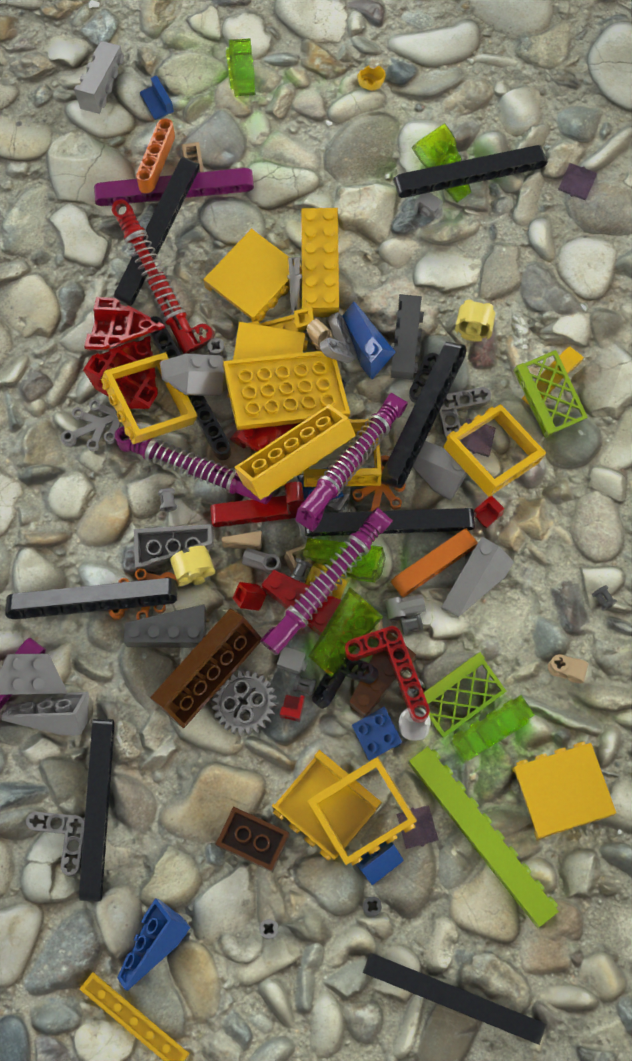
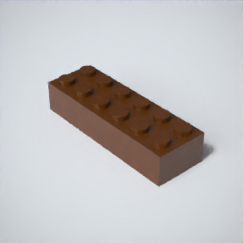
M230 608L150 698L174 722L184 729L260 644L262 637L243 616Z

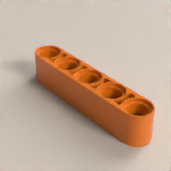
M164 118L158 121L136 173L138 188L142 193H151L155 189L174 142V126L170 119Z
M466 528L396 575L390 582L403 598L475 549L478 542Z

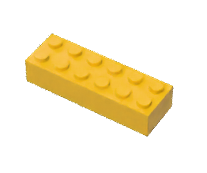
M301 208L302 309L312 307L314 317H329L336 312L339 313L338 208Z
M327 405L234 468L242 484L261 500L269 496L277 488L284 486L295 476L300 475L310 466L318 463L325 456L333 453L334 450L343 444L348 443L356 435L349 418L331 405Z

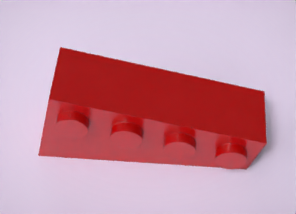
M273 570L261 584L265 593L285 609L289 608L290 605L294 606L296 604L295 600L301 598L300 594L306 592L305 588L310 587L276 570ZM327 596V602L322 603V608H317V614H312V620H307V626L323 638L347 610V603L333 596Z

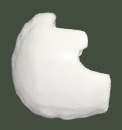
M408 708L404 710L399 718L401 736L411 741L424 740L429 734L430 716H428L426 721L417 723L412 720ZM416 708L414 710L415 714L419 717H423L426 714L423 708Z

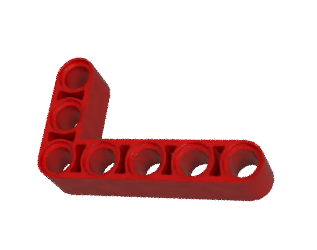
M290 482L285 484L286 495L272 497L268 504L252 499L211 505L212 526L225 527L296 518L298 508L304 502L302 483Z
M389 626L349 640L345 646V656L351 661H357L383 651L387 652L412 720L417 723L426 721L430 712L429 705L401 631L395 626ZM389 633H394L397 639L390 641L386 636ZM372 639L376 640L378 646L372 648L368 646L367 642ZM351 646H356L360 651L357 654H351L348 649ZM397 651L402 652L404 658L398 660L394 658L393 654ZM408 670L411 673V677L405 679L400 675V672ZM415 689L418 692V696L412 698L408 695L407 691ZM416 708H423L426 714L423 717H419L415 714L414 710Z

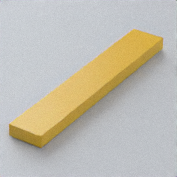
M94 972L80 987L79 990L163 1061H185L190 1053Z

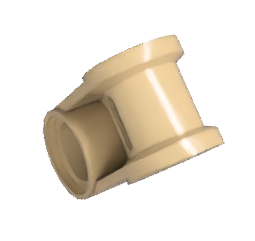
M318 319L311 321L307 326L311 345L315 351H321L320 342L327 338L334 339L331 330Z
M561 654L555 655L549 662L548 671L551 675L574 683H584L588 662ZM556 662H559L560 669L557 668Z

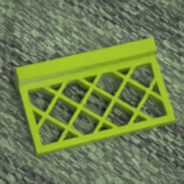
M556 350L526 363H521L513 369L544 437H548L555 432L588 418ZM554 357L556 361L555 368L544 365L547 358ZM534 364L541 367L538 376L531 374L528 366ZM543 368L553 372L550 381L540 377ZM555 373L563 376V385L552 382ZM538 381L548 384L546 393L538 390ZM551 385L561 389L558 398L548 394ZM563 390L571 393V402L560 399ZM546 398L556 401L553 410L546 407ZM559 402L569 406L566 415L556 411ZM571 407L578 409L581 417L575 419L568 416ZM554 415L564 418L561 426L555 427L553 423Z
M478 652L425 690L424 695L428 704L430 702L440 703L438 714L429 712L431 723L441 737L444 738L507 692V690L488 666L481 652ZM481 665L487 671L486 679L475 678L476 669ZM463 678L471 680L470 691L459 689L460 681ZM474 680L485 682L484 693L473 692ZM488 683L496 684L500 691L495 695L487 694ZM445 691H456L454 703L443 701ZM459 692L469 693L468 705L457 703ZM472 694L483 696L482 705L479 707L471 706ZM443 703L453 705L452 717L441 715ZM456 706L467 707V713L464 718L455 717ZM441 717L451 719V726L445 732L440 727Z

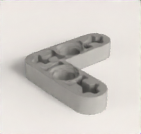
M336 312L328 317V322L335 339L327 338L320 342V349L329 358L351 363L357 359V353L344 318L340 313Z
M480 387L447 394L445 401L450 404L448 407L442 405L439 411L445 441H447L446 437L452 430L457 432L461 427L457 411L486 406L491 399L489 389ZM481 393H483V395L486 396L485 400H482V398L479 397ZM465 396L469 398V403L461 404L459 398ZM453 398H456V406H454ZM452 417L455 419V423L447 425L445 419Z
M43 812L29 814L26 824L31 830L65 834L61 870L67 876L77 875L81 868L85 820L76 815ZM36 816H38L39 820L46 821L47 829H44L45 824H37L35 827L31 821L35 820ZM54 818H60L62 821L61 827L58 829L51 827V821ZM76 820L81 824V827H78L76 832L77 835H80V838L75 836L69 837L70 833L74 834L75 829L71 827V824L75 823ZM72 840H76L79 843V848L75 852H71L68 849V844ZM67 854L78 855L77 859L73 858L72 863L76 865V868L72 869L71 872L66 868V864H70L71 860L70 857H67Z

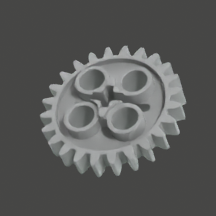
M249 670L246 671L245 676L241 671L238 672V677L232 674L231 680H227L226 684L220 687L221 691L216 692L218 698L212 700L217 703V705L212 707L213 710L219 711L214 716L221 718L218 723L220 725L225 724L224 728L227 731L231 728L233 734L238 730L241 736H243L244 731L251 735L252 729L259 733V726L265 729L264 722L271 723L268 716L275 715L271 709L277 707L272 702L277 697L271 695L275 692L273 687L269 688L271 683L269 681L264 682L265 677L263 675L258 678L257 672H254L251 676ZM247 685V690L244 693H239L240 687ZM259 696H262V702L258 705H255V699ZM232 701H235L234 708L228 710V704ZM242 701H247L248 704L244 705L242 704ZM250 712V719L243 721V715Z

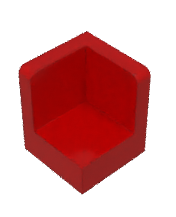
M490 496L474 510V517L485 528H488L503 515L505 508L493 496Z
M239 582L232 598L241 609L259 611L267 594L258 584Z
M286 695L283 707H281L280 718L300 722L305 696Z

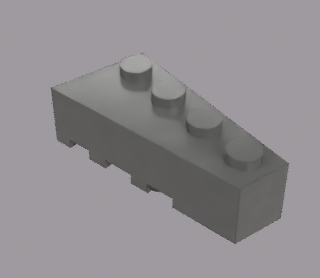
M399 294L393 348L396 353L392 357L391 378L413 380V374L418 372V362H415V356L419 357L420 345H417V339L421 340L422 328H419V322L423 323L424 312L420 311L422 296Z
M205 604L126 622L124 643L127 647L195 648L206 636L207 610Z

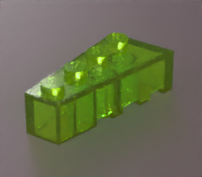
M251 38L229 40V47H226L230 89L234 90L235 97L256 95Z
M349 587L308 657L332 677L347 659L345 656L346 643L351 639L370 633L383 616ZM351 646L348 651L352 654L357 647Z
M520 695L514 700L511 699L504 703L500 709H495L488 713L482 721L477 720L469 725L470 729L463 732L461 730L454 734L450 744L462 763L465 764L529 724L535 714L523 696Z

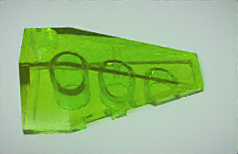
M446 123L417 141L411 147L425 168L462 160L456 147V139ZM469 184L445 189L456 203L472 193Z
M307 538L303 556L323 566L327 564L331 567L333 563L330 561V558L336 561L338 557L335 553L341 555L343 551H341L340 547L346 549L348 546L345 542ZM371 545V550L368 554L361 555L362 561H356L357 567L351 566L352 573L346 572L347 577L357 581L373 583L381 577L386 560L383 547Z

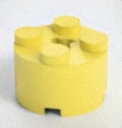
M465 300L458 310L455 332L461 333V337L469 341L479 342L482 341V338L486 337L489 339L492 336L495 320L494 306L489 303L483 304L473 300Z
M205 546L190 547L189 552L183 553L181 550L170 558L179 586H185L189 583H194V585L202 584L205 582L204 578L216 573Z

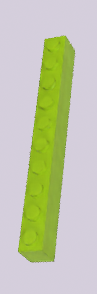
M427 746L409 760V766L537 928L541 927L559 912L557 910L558 904L551 896H546L543 892L545 888L538 879L534 881L530 875L531 870L524 862L522 864L516 858L518 854L512 846L508 847L503 841L505 840L503 834L498 829L495 831L490 825L492 823L490 818L485 813L481 814L477 809L479 807L478 803L473 797L469 798L466 795L464 785L459 780L457 782L451 776L453 775L452 770L448 765L445 764L443 766L439 761L441 757L434 748L431 750Z

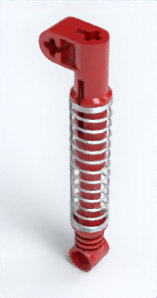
M116 200L111 210L118 223H120L122 231H124V241L127 244H133L129 247V250L136 249V252L132 254V256H139L135 263L142 262L138 269L145 268L146 271L141 275L148 274L149 278L145 282H148V288L152 290L151 295L155 296L156 299L154 301H157L159 304L157 308H161V314L165 316L164 322L170 326L183 354H189L207 345L215 337L214 330L209 325L203 323L193 328L190 327L186 319V311L183 309V306L179 305L180 300L176 299L177 293L173 292L174 287L170 286L171 280H168V275L163 272L164 267L160 266L161 261L156 260L158 254L154 253L155 248L150 247L152 242L147 241L148 235H146V230L139 225L131 205L125 200ZM125 206L126 212L119 214V209ZM145 242H150L148 247L146 246ZM176 319H178V321H179V323H180V325H181V327H182L181 330H180V328H179V326H178V324H177ZM203 330H205V331L207 332V333H206V336H207L206 338H204L203 336H201V335L203 334V333H202ZM194 332H196L198 335H200V336H199V339H200V341H201L200 343H198V341H197V339H196V337H195V335H194Z

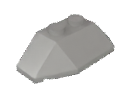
M183 354L160 362L162 380L166 383L169 382L174 388L185 395L221 396L227 389L223 369V361L225 360L220 355Z

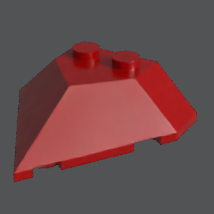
M96 297L93 308L95 321L92 333H87L84 348L92 351H109V349L163 329L165 325L160 322H153L151 317L129 305L126 307L120 304V300L116 298Z
M151 336L144 337L143 340L137 342L132 341L109 349L108 352L92 355L83 371L94 388L109 397L107 391L102 388L103 383L101 379L104 371L153 356L150 345ZM155 367L115 379L129 409H149L156 399L158 388L155 382Z
M300 423L237 430L230 440L243 449L248 446L258 452Z

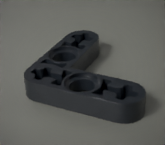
M344 654L337 655L332 660L312 696L313 703L321 709L328 707L346 676L370 684L377 679L378 669L368 662L362 660L351 661ZM358 665L356 671L352 672L354 666ZM335 677L334 682L329 685L330 680Z

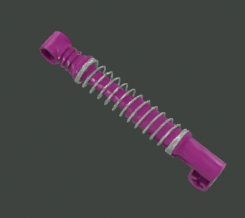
M393 393L388 395L380 410L369 417L365 425L361 427V430L357 432V435L345 447V450L341 451V455L337 456V460L333 461V465L328 467L329 470L324 472L325 476H321L318 479L316 488L298 508L296 522L312 532L317 528L323 517L325 506L331 499L336 498L340 494L343 487L348 484V481L352 479V476L356 474V471L360 469V466L364 464V461L368 459V456L372 454V451L376 449L380 441L389 433L392 423L396 418L401 417L408 402Z
M124 426L115 431V439L121 451H132L140 454L147 461L153 460L154 464L160 459L161 466L167 462V469L174 465L173 470L177 471L180 467V474L187 470V477L192 475L194 479L200 478V482L205 480L207 485L212 483L214 487L220 486L221 490L225 488L227 493H238L263 504H268L275 492L274 490L269 496L260 500L242 484L234 468L228 469L227 465L222 467L221 463L215 464L213 460L202 459L200 455L195 456L193 452L188 453L187 450L182 451L180 447L169 446L167 442L162 443L158 438H151L132 444L129 436L125 434ZM173 446L174 450H170L169 447ZM193 454L194 458H190L189 455Z
M377 507L367 517L365 524L359 528V531L352 533L348 537L350 543L345 541L348 547L346 549L340 547L343 553L341 555L335 553L338 559L334 561L330 558L333 565L330 567L325 564V567L328 569L325 573L320 570L322 574L319 577L315 576L316 580L310 582L311 586L305 588L306 592L300 594L301 598L295 600L296 604L294 606L290 605L287 608L286 616L277 626L270 628L260 642L274 655H278L299 629L307 626V620H312V614H317V608H322V603L327 602V596H332V591L337 590L336 584H342L341 578H347L346 572L352 573L351 566L357 567L356 561H362L361 555L368 554L371 550L372 542L388 528L393 520Z

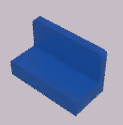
M156 75L150 78L152 86L140 91V95L154 120L174 112L172 101Z
M384 841L379 845L380 849L371 855L368 852L361 856L363 860L356 864L371 885H374L404 861L392 842L387 844Z

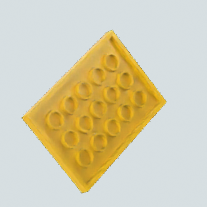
M322 351L223 361V369L237 430L302 423L327 405H331L346 417L350 416L337 360L325 356Z

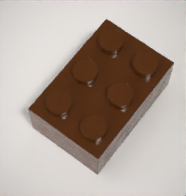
M233 806L216 842V846L273 873L290 837V833Z

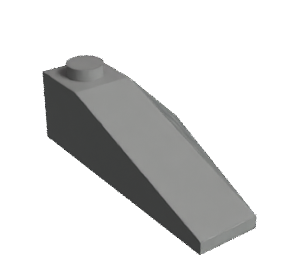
M427 441L424 442L413 465L422 479L424 478L434 492L450 501L467 475L444 448Z
M481 537L443 603L442 608L457 617L461 616L477 600L505 578L514 561L498 545Z
M70 692L63 694V698L52 700V697H47L40 703L34 704L33 701L10 705L6 708L1 719L2 721L60 735H80L88 723L89 693Z

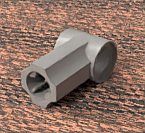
M250 548L245 550L242 560L243 565L264 571L269 575L273 570L281 572L282 565L277 555L266 554ZM270 562L277 563L273 568L267 567Z
M422 594L403 599L401 597L390 598L384 602L389 621H398L400 618H405L408 615L426 612Z

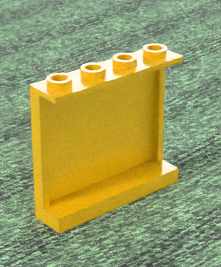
M251 228L203 279L204 286L209 291L212 289L251 318L252 322L258 320L261 322L270 308L273 309L281 296H285L290 290V282L287 279L289 274L288 258L290 257Z
M239 322L233 360L303 353V351L307 350L308 340H305V333Z
M585 741L574 744V748L566 750L565 747L554 751L555 754L547 756L546 753L535 757L536 760L528 762L527 759L516 762V766H514L512 771L515 772L535 829L534 835L536 840L616 814L592 743L585 744Z
M318 750L314 755V759L275 804L273 803L272 808L274 809L273 814L281 821L285 818L290 823L288 827L296 834L300 831L306 836L304 841L311 847L316 845L321 849L319 853L326 860L332 859L335 861L339 857V853L307 800L349 774L321 750ZM355 780L318 803V806L345 849L378 810L382 802Z

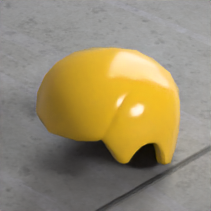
M368 65L359 71L357 79L362 88L374 91L382 86L386 73L381 66L373 69Z

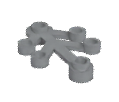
M96 399L91 400L89 403L91 411H100L108 414V416L103 418L83 412L80 407L74 408L72 410L74 419H82L91 423L75 431H64L61 434L62 443L67 447H72L76 444L77 438L95 430L92 439L87 441L88 449L94 452L99 448L98 443L105 426L112 423L110 431L104 434V439L109 444L116 441L115 431L122 424L117 418L115 407L111 408L102 405ZM93 404H98L97 408H92ZM80 411L81 414L76 416L75 413ZM67 435H71L70 439H65ZM109 435H113L111 440L107 439ZM96 443V446L90 447V444Z

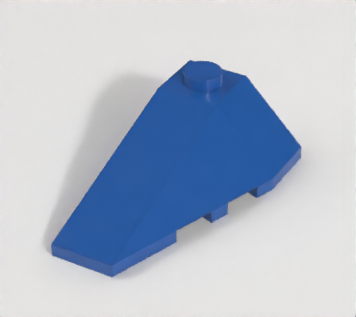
M353 302L342 317L349 331L360 366L370 379H374L396 352L356 302Z
M155 898L141 921L144 925L140 935H135L134 941L136 942L133 951L127 954L117 977L123 988L127 991L174 950L190 929V926L181 915L157 898Z

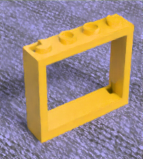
M166 352L106 370L102 376V388L107 391L109 402L115 407L119 422H122L125 434L129 436L132 444L193 425L198 417L188 396L174 388L169 382H165L181 416L139 429L115 379L156 366L162 376L160 362L169 359Z
M501 404L495 408L493 406L490 407L482 416L480 414L477 415L470 424H463L459 431H452L447 435V441L443 446L488 497L535 467L546 455L545 450ZM493 419L528 455V457L495 479L460 442L461 439Z
M349 419L355 435H357V432L361 430V427L365 425L368 419ZM380 444L373 451L374 468H360L346 486H381ZM307 468L304 470V487H316L318 479L321 476H325L324 472L329 469Z
M376 757L307 800L345 865L349 863L352 866L363 860L361 857L367 852L370 855L380 849L379 845L384 841L387 844L398 838L397 833L402 830L407 833L415 828L414 823L417 822V819L379 757ZM374 768H377L406 815L407 820L348 856L318 803Z

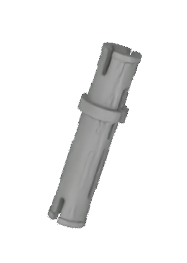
M300 257L288 258L289 274L287 279L290 282L291 314H294L296 310L302 309Z

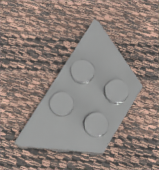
M7 654L0 669V695L67 694V690L49 654Z

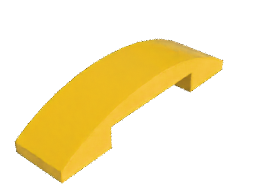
M307 307L294 311V314L263 323H260L258 320L250 322V324L302 332L307 330L309 323L314 320L312 307Z
M570 346L559 355L567 374L573 371L584 359L581 354ZM554 360L549 367L555 368L556 361ZM545 369L540 377L550 381L553 372ZM555 373L552 382L559 384L564 378L562 375ZM538 381V390L546 393L548 384ZM551 385L548 394H550L556 387ZM524 395V396L522 397V400H524L527 404H529L528 401H527V399H526V397H525V395Z

